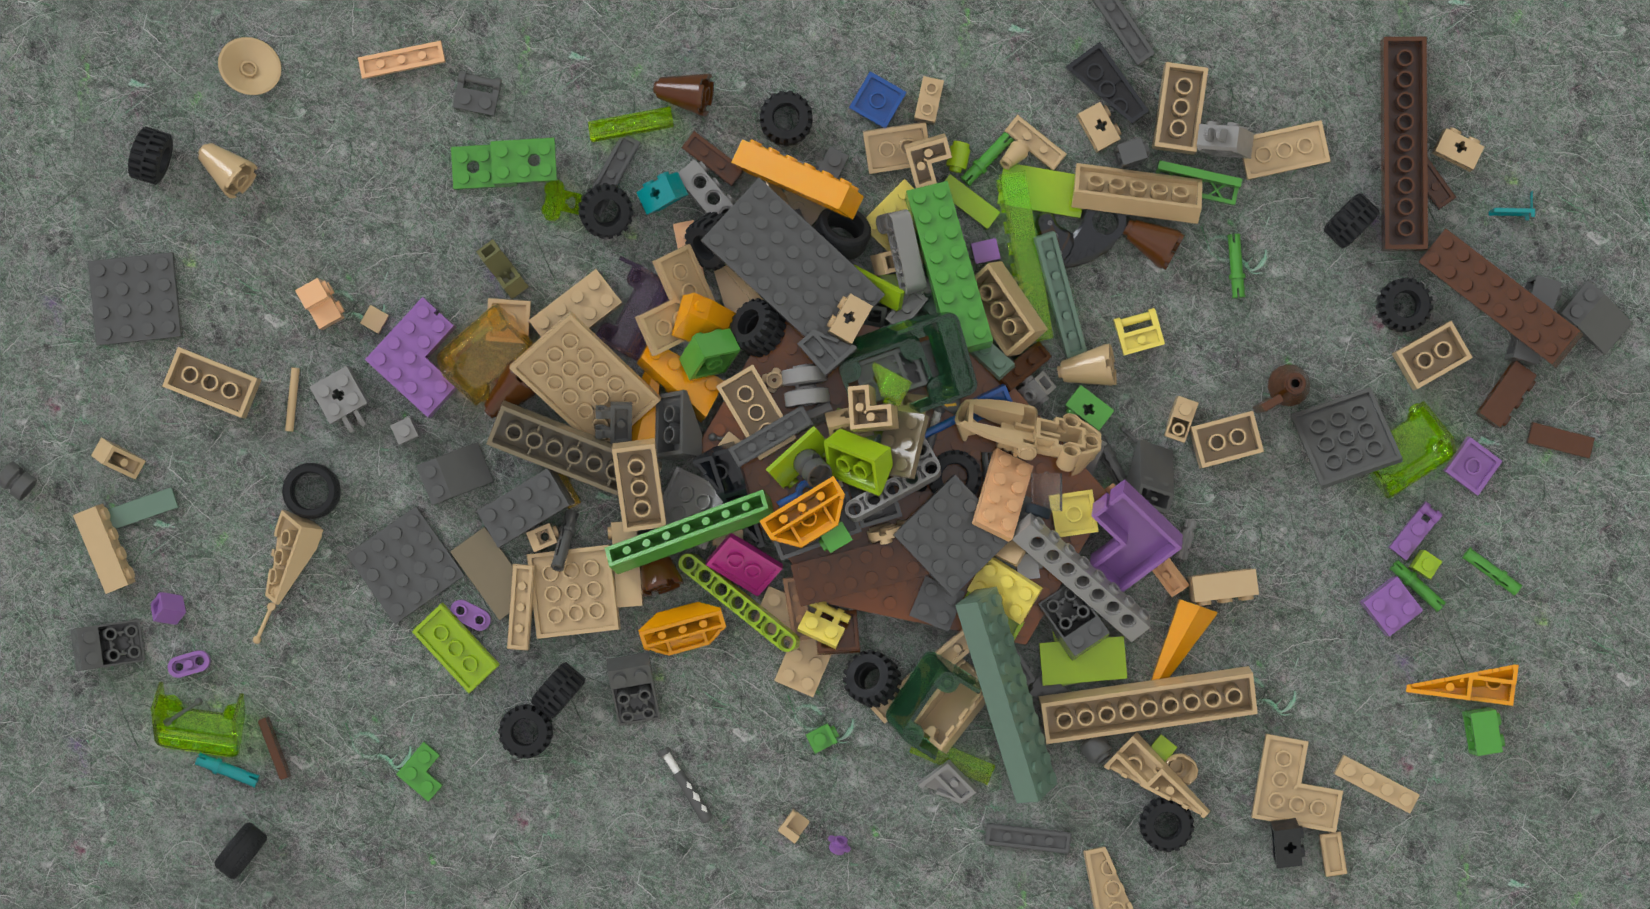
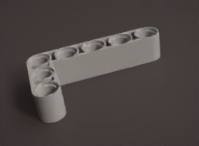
M925 437L922 447H925L927 451L924 455H920L915 475L918 477V481L915 484L907 483V478L894 476L886 481L880 496L866 491L849 500L845 505V512L849 520L853 522L862 521L940 478L942 471L940 463ZM930 465L937 467V471L933 474L926 472V468ZM889 487H899L898 493L894 495L889 494ZM872 496H878L880 501L876 505H871L869 499ZM858 506L861 508V511L858 515L850 514V509Z

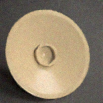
M241 37L234 39L222 48L218 57V68L223 80L232 89L243 94L259 95L266 93L275 87L281 76V62L278 55L267 43L256 38Z

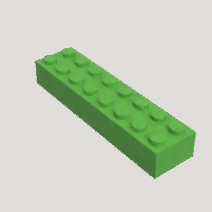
M948 181L906 191V205L912 217L918 247L949 356L954 357L990 348L993 338Z

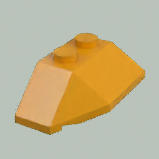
M832 476L760 520V523L771 540L802 548L839 525L845 493L835 477Z
M694 602L656 613L638 631L644 650H652L656 653L670 656L710 645L720 632L726 628V623L720 607Z

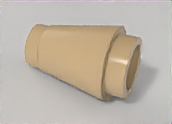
M1022 140L1013 141L1000 160L1001 166L1009 170L1025 159L1029 152L1028 145Z

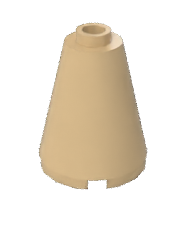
M213 143L204 144L199 149L198 159L223 193L229 198H236L235 194L238 192L243 194L256 178L254 169L257 170V166L253 162Z
M1111 344L1101 345L1061 361V366H1057L1059 379L1063 378V381L1068 383L1116 385L1117 372L1114 369L1115 358Z

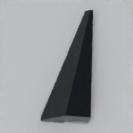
M734 441L715 446L693 459V464L699 468L706 481H709L724 504L750 494L742 466L738 467L728 448L735 445ZM760 523L744 528L746 533H749L756 542L758 548L765 547L766 542Z

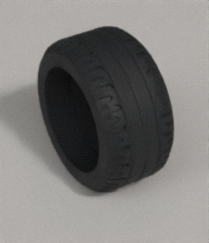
M825 208L820 213L814 229L847 260L859 257L864 252L871 237V226L865 216L859 211L856 212L852 220ZM830 227L843 228L851 233L854 238L841 237L833 232Z
M305 463L293 468L286 476L282 487L283 499L288 509L295 515L306 519L321 518L329 514L338 504L341 491L339 480L333 471L317 463ZM307 473L321 475L328 484L329 493L327 500L316 509L302 507L295 497L296 482L302 475Z
M250 822L245 823L214 862L215 867L228 876V878L236 879L265 844L267 835L254 826V824Z

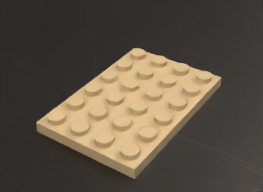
M572 311L566 314L510 364L509 367L571 427L594 436L595 425L603 424L610 427V419H596V405L611 407V402H632L633 425L661 401V396ZM604 438V440L610 442V438Z

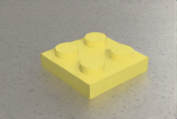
M1092 489L1050 495L1054 530L1060 537L1099 532L1097 521L1092 517L1094 503Z

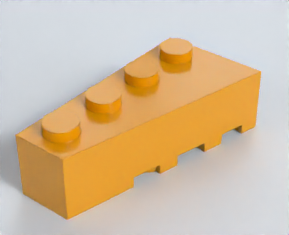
M646 345L636 364L656 382H659L668 393L687 390L696 419L701 423L708 415L719 394L716 386L724 382V380L715 375L689 380L678 354L668 349L656 356H652Z

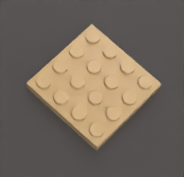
M611 544L569 549L564 570L561 572L551 568L555 551L527 554L528 565H536L533 611L537 639L621 629L614 571L609 567L605 547L611 546Z

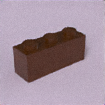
M1512 361L1475 414L1495 428L1505 427L1512 417L1510 415L1514 408L1518 409L1522 404L1524 393L1526 391L1529 392L1536 383L1534 379L1537 375L1518 361Z

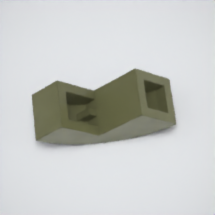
M493 239L476 251L511 299L529 287Z

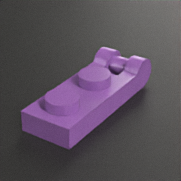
M1427 501L1419 507L1388 547L1405 561L1443 515L1438 510H1433ZM1424 514L1430 517L1427 523L1421 519Z

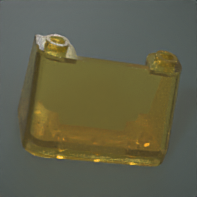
M495 304L444 347L438 354L437 362L442 376L477 406L488 398L490 394L489 384L502 374L507 363L512 360L515 361L534 342L499 304Z

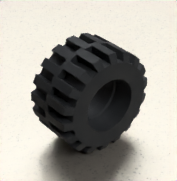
M783 90L779 91L778 94H772L769 99L767 98L764 101V105L760 110V125L764 135L770 141L775 142L777 145H796L797 142H802L806 135L810 133L813 123L812 109L805 98L803 99L800 94H795L789 90L784 92ZM782 107L795 109L799 116L797 126L791 130L779 129L774 123V114L778 109Z
M143 127L137 134L128 159L129 176L157 185L164 177L173 151L172 135L149 127Z
M603 183V185L596 184L594 188L587 189V193L582 195V201L579 202L578 206L581 222L587 231L601 239H604V237L613 239V236L617 235L618 237L622 235V231L626 232L627 226L632 223L631 218L634 216L633 205L627 194L616 185H609L608 183ZM602 200H613L618 206L616 217L610 222H599L594 217L595 206Z
M1358 193L1325 225L1324 232L1338 246L1345 248L1365 231L1376 219L1380 210L1362 193Z
M708 212L689 225L685 234V244L691 245L699 265L713 271L721 269L726 264L701 242V239L724 216L717 212Z
M1401 278L1388 283L1382 288L1380 295L1376 299L1378 301L1376 309L1379 311L1377 314L1378 318L1381 317L1383 320V325H1388L1389 329L1397 330V332L1412 331L1424 325L1431 316L1430 311L1433 310V305H1431L1433 298L1428 294L1430 292L1429 289L1423 287L1425 284L1417 282V279ZM1407 293L1414 299L1415 311L1410 317H1401L1396 313L1393 302L1397 294Z
M756 298V300H749L748 303L745 302L741 308H738L729 327L740 349L754 357H763V355H768L770 351H774L776 346L781 343V338L785 335L786 320L766 301Z
M949 450L937 456L942 471L940 478L929 484L933 494L944 484L942 473L951 464H958L966 470L967 481L965 486L974 495L978 492L982 482V472L979 463H977L973 456L960 450ZM930 465L928 473L933 474L937 471V467Z
M868 650V653L862 651L860 656H853L854 660L847 663L849 667L844 669L843 672L846 674L843 682L847 684L844 688L849 692L848 695L859 703L871 708L872 706L879 708L881 704L885 706L889 704V699L893 701L895 699L893 695L895 692L899 693L900 690L897 686L901 685L902 682L898 678L901 676V672L897 670L899 668L897 664L882 653ZM879 669L880 678L878 683L873 688L866 689V676L872 670Z
M567 662L562 663L534 694L531 703L552 719L558 715L580 690L586 678Z
M518 705L510 709L499 724L498 734H500V743L502 742L503 748L508 750L510 755H515L517 758L528 759L536 757L549 746L553 738L554 728L551 719L535 705ZM530 719L535 722L538 727V736L534 742L524 744L516 739L514 726L519 720Z
M1163 797L1151 800L1148 806L1145 805L1143 813H1140L1139 816L1140 833L1144 840L1151 847L1161 852L1178 851L1180 847H1185L1187 845L1186 842L1191 840V834L1195 828L1193 826L1194 818L1190 810L1182 808V805ZM1164 812L1173 813L1179 821L1176 832L1168 837L1160 836L1154 828L1156 818Z

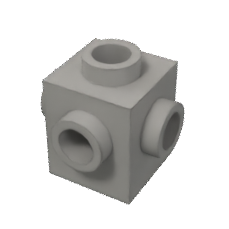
M1043 370L1035 377L1031 374L1022 381L1023 386L1018 392L1030 406L1036 403L1042 405L1049 399L1048 395L1056 386Z

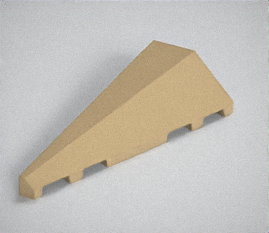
M1138 732L1104 765L1106 769H1111L1121 774L1122 777L1139 783L1141 787L1169 801L1172 800L1182 805V808L1186 810L1190 809L1196 812L1202 818H1205L1210 812Z

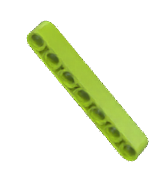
M688 553L680 557L678 564L684 573L784 652L794 651L799 647L800 638L795 632L729 579L706 566V561L699 555ZM689 557L694 560V566L691 569L686 565V560ZM705 570L709 571L711 575L708 582L704 581L702 577ZM722 583L727 586L725 595L719 592V586ZM738 596L744 601L741 608L735 605V600ZM754 610L760 613L758 621H754L751 617ZM770 623L776 625L777 630L774 635L768 632ZM787 636L793 639L791 648L786 647L784 643Z

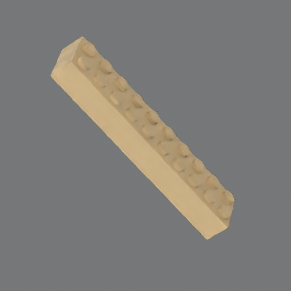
M1249 666L1038 696L1046 744L1258 714L1254 677Z

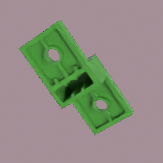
M555 138L490 141L491 145L451 147L454 190L517 186V183L557 181ZM532 155H538L541 159L540 164L531 166L529 158ZM473 161L478 162L480 166L476 173L468 171V165Z

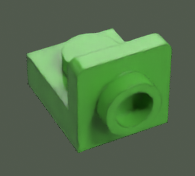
M828 723L805 734L815 754L838 743L836 738L839 737L835 726L830 727Z

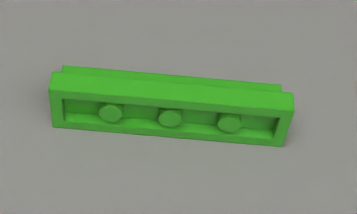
M1161 160L1158 161L1155 171L1156 174L1163 172L1171 176L1202 179V183L1208 182L1214 189L1208 195L1202 193V199L1229 205H1235L1238 190L1242 184V178ZM1225 186L1234 188L1232 199L1223 198L1219 190Z

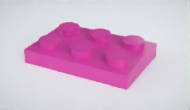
M730 533L706 560V566L756 596H759L783 569L782 563L733 533Z

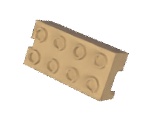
M962 658L909 724L925 738L930 736L928 741L945 754H947L986 704L975 668Z

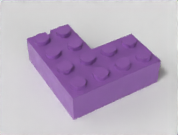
M422 297L365 360L425 416L431 418L459 386L428 358L457 327L443 314L439 313L440 311L428 300Z
M1125 479L1112 488L1110 494H1104L1093 503L1092 517L1113 538L1091 554L1090 563L1094 568L1100 569L1109 581L1115 582L1122 592L1182 549L1183 534Z

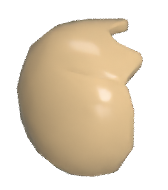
M1178 753L1171 755L1165 761L1186 785L1192 784L1197 778L1198 768L1196 762L1190 756Z

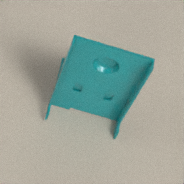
M1533 191L1530 192V208H1493L1489 211V216H1525V221H1529V213H1531V217H1535Z

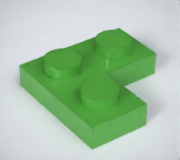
M424 741L396 775L429 802L443 784L427 772L439 758L440 754Z

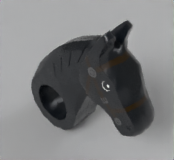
M1096 210L1087 211L1074 233L1059 226L1054 216L1049 212L1038 215L1035 220V227L1038 236L1051 231L1056 233L1065 269L1087 264L1108 252L1126 228V215L1112 213L1116 218L1117 226L1113 233L1107 235L1097 232L1093 226V216L1099 212Z

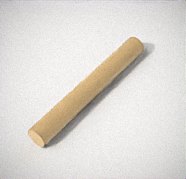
M291 368L285 431H294L300 368Z

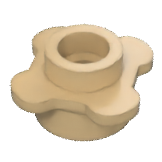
M773 368L769 374H763L762 380L767 384L769 392L775 393L779 387H784L779 368Z

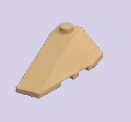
M281 510L275 528L274 536L277 537L276 549H272L271 556H274V564L268 573L265 596L276 605L280 604L316 551L323 529L314 521L299 517L286 510Z

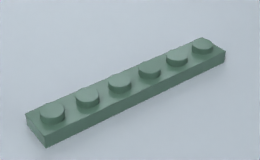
M1054 231L1033 237L1063 351L1066 358H1071L1086 352L1087 349L1057 236Z
M932 293L925 294L924 296L928 298V302L921 310L941 327ZM993 343L990 348L970 352L999 381L1015 367V363Z

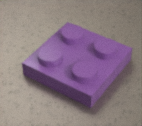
M1467 436L1443 471L1478 496L1500 466L1502 460Z

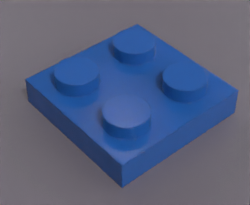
M870 71L849 109L881 128H887L907 92Z

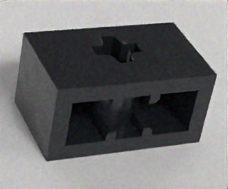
M1296 818L1271 821L1273 859L1277 869L1302 866V857H1305V848L1301 844V838H1304L1303 826H1299Z

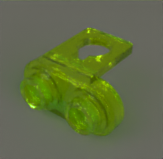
M558 179L557 181L546 183L544 187L546 193L545 203L541 209L546 220L556 221L560 217L561 211L579 214L578 206L579 202H581L582 194L564 190L563 182ZM570 197L575 199V206L572 209L565 203L566 199Z

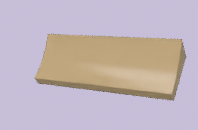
M1076 163L1071 207L1198 224L1202 209V179Z

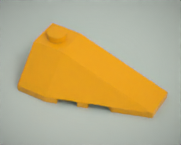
M697 293L683 295L672 336L690 343L692 337L697 333L702 332L704 334L716 329H729L730 323L733 321L732 318L736 313Z

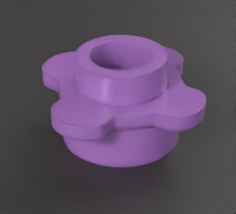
M834 835L828 837L830 841L829 849L832 853L843 855L844 852H850L851 848L847 844L848 839L846 837H835Z

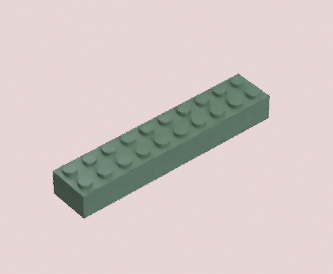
M997 587L976 589L955 606L1016 803L1039 802L1057 785V777L1051 765V757L1046 749L1045 738L1039 726V718L1035 713L1032 703V695L1029 693L1026 676L1020 664V656L1017 654L1014 637L1008 625V617L1004 612L1002 597Z

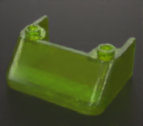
M159 682L151 706L154 741L157 745L164 748L202 752L226 757L238 755L245 719L243 693H239L237 704L227 705L223 713L190 709L172 721L171 725L165 726L163 724L164 719L171 718L185 707H183L182 701L177 696L165 695L164 683Z

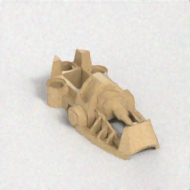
M966 399L961 403L955 416V423L963 441H966L968 436L977 434L995 441L997 448L1011 451L1015 458L1031 461L1037 454L1058 458L1056 461L1058 468L1063 471H1071V476L1081 473L1101 451V433L1081 420L1077 415L1071 413L1065 414L1063 418L1055 417L1052 421L1038 418L1037 409L1030 405L994 399ZM973 413L1001 426L996 427L977 423L973 419ZM1059 441L1066 443L1064 445H1060Z

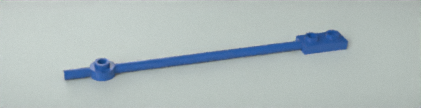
M1004 384L973 398L1012 402ZM973 413V419L978 422L984 419L983 417ZM956 415L927 428L925 438L955 425ZM805 480L801 481L797 485L795 493L776 501L779 509L803 495L804 488L809 487L811 490L813 487L809 486Z

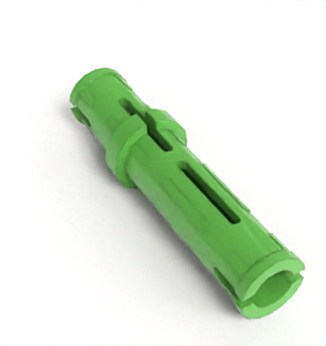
M1003 132L978 160L975 159L972 162L973 165L960 177L963 181L965 180L964 183L971 186L982 173L985 174L987 172V167L1014 141L1011 137L1009 138V134Z
M1234 234L1235 243L1233 235H1227L1231 272L1229 280H1231L1232 298L1234 299L1238 298V289L1239 297H1246L1244 288L1246 276L1243 273L1241 234Z
M1471 547L1463 555V559L1494 580V584L1505 588L1513 596L1521 589L1522 584L1507 575V571L1500 570Z
M1399 559L1392 564L1394 566L1389 568L1390 571L1403 581L1402 583L1405 586H1409L1436 612L1442 608L1441 605H1445L1446 601L1432 591L1417 577L1415 571L1411 572Z

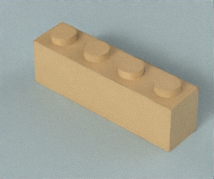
M104 504L73 515L105 593H110L136 582L134 570L127 562L126 551L119 543L118 532L112 526L110 512L104 507Z
M611 522V527H608V540H612V544L639 535L638 531L624 532L622 522ZM640 567L621 574L614 572L617 606H643Z

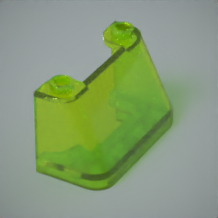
M1425 401L1412 405L1408 410V419L1390 430L1403 458L1402 462L1369 473L1386 498L1397 495L1451 459L1456 453L1454 437Z

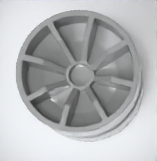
M814 364L793 366V369L781 371L783 385L795 386V390L784 393L786 408L830 402L829 388L816 387V383H821L828 379Z

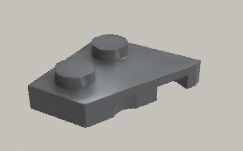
M812 330L797 343L826 377L857 351L855 345L844 343L837 338L826 336L816 330Z

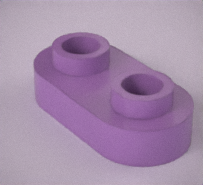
M457 600L451 605L450 611L461 623L478 631L485 630L490 626L491 616L486 610L466 600ZM460 606L465 610L462 615L457 612ZM478 616L483 617L484 621L482 624L476 622Z
M198 650L174 657L168 663V672L173 677L181 678L205 671L211 664L210 655L203 650ZM198 657L203 658L204 662L202 665L197 663ZM178 663L183 664V669L181 671L177 669Z

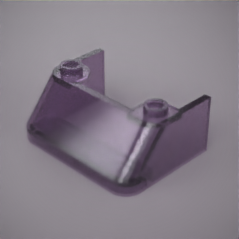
M620 256V261L632 267L628 273L627 282L634 290L615 325L604 323L596 335L607 346L638 361L647 344L635 317L669 301L658 275Z

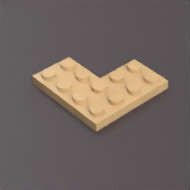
M690 244L652 261L669 301L635 317L652 356H656L684 342V340L672 336L683 295L697 293L715 301Z
M768 586L761 606L790 628L785 593ZM809 606V612H816L817 609ZM757 612L754 621H758V620H759V618H760V613H759V612ZM770 623L768 632L775 634L777 630L776 625ZM787 636L785 639L790 641V645L788 648H791L793 645V640L791 637ZM815 639L801 640L796 650L786 652L774 681L814 697L832 654L817 655Z
M1265 734L1251 818L1266 821L1296 818L1299 826L1302 825L1305 828L1336 833L1343 791L1302 783L1309 741Z

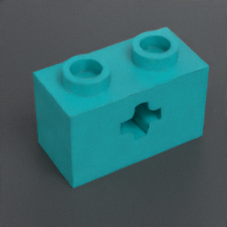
M666 171L657 176L658 180H650L642 184L643 188L636 192L646 215L659 212L688 195L678 172L669 174Z

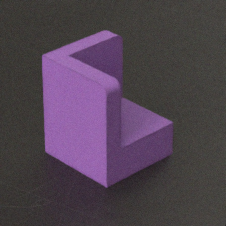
M996 238L971 243L970 245L976 264L989 261L995 262L1001 259Z
M159 592L150 604L154 622L176 625L186 613L183 596Z

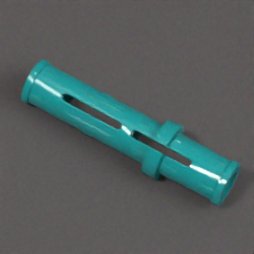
M200 752L199 757L196 759L195 765L211 770L215 775L219 773L253 788L258 783L260 775L223 762L221 758L216 759Z

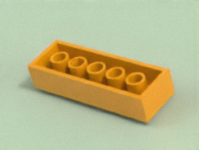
M742 139L731 162L747 174L776 185L852 220L864 198L858 192L859 188L853 186L851 182L843 178L839 180L824 170L820 172L816 170V167L805 162L802 164L796 158L789 155L784 156L771 147L767 149L761 143L752 139L750 142Z

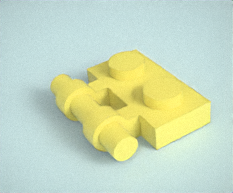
M825 601L810 604L809 606L817 610L815 614L806 611L797 631L836 649L845 632V628L839 626V623L843 621L848 624L851 616L844 613L845 610L840 608L837 610L827 605ZM823 612L834 617L832 622L821 617Z

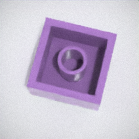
M1392 576L1360 601V604L1383 634L1389 637L1423 611L1403 583L1395 576Z

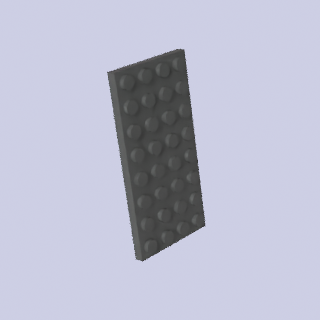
M760 178L751 185L701 239V242L804 337L812 330L819 331L829 337L832 336L827 333L830 328L827 326V323L832 315L837 316L840 310L837 306L843 296L847 298L851 293L874 307L885 295ZM852 314L843 315L846 318L845 323L853 322L851 319Z

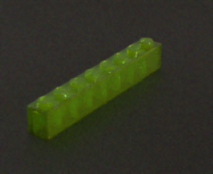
M1026 171L1000 174L999 180H996L997 191L1002 192L1003 200L999 201L1001 213H1005L1006 221L1003 222L1004 233L1009 234L1010 242L1007 243L1008 255L1013 257V263L1010 264L1011 274L1016 276L1018 286L1048 328L1036 341L1053 339L1044 278L1033 237H1036Z

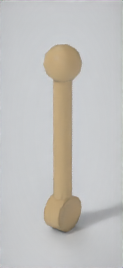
M272 602L268 603V611L260 626L257 636L253 637V642L255 644H259L261 642L260 637L266 626L271 612L276 609V605Z

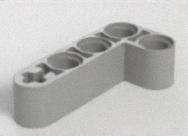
M904 209L878 215L876 226L880 234L887 233L899 288L905 291L904 295L924 291L926 289V280L910 212Z

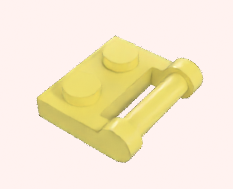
M1155 308L1148 309V312L1131 317L1113 319L1123 356L1165 344ZM1151 320L1152 326L1124 333L1123 327Z

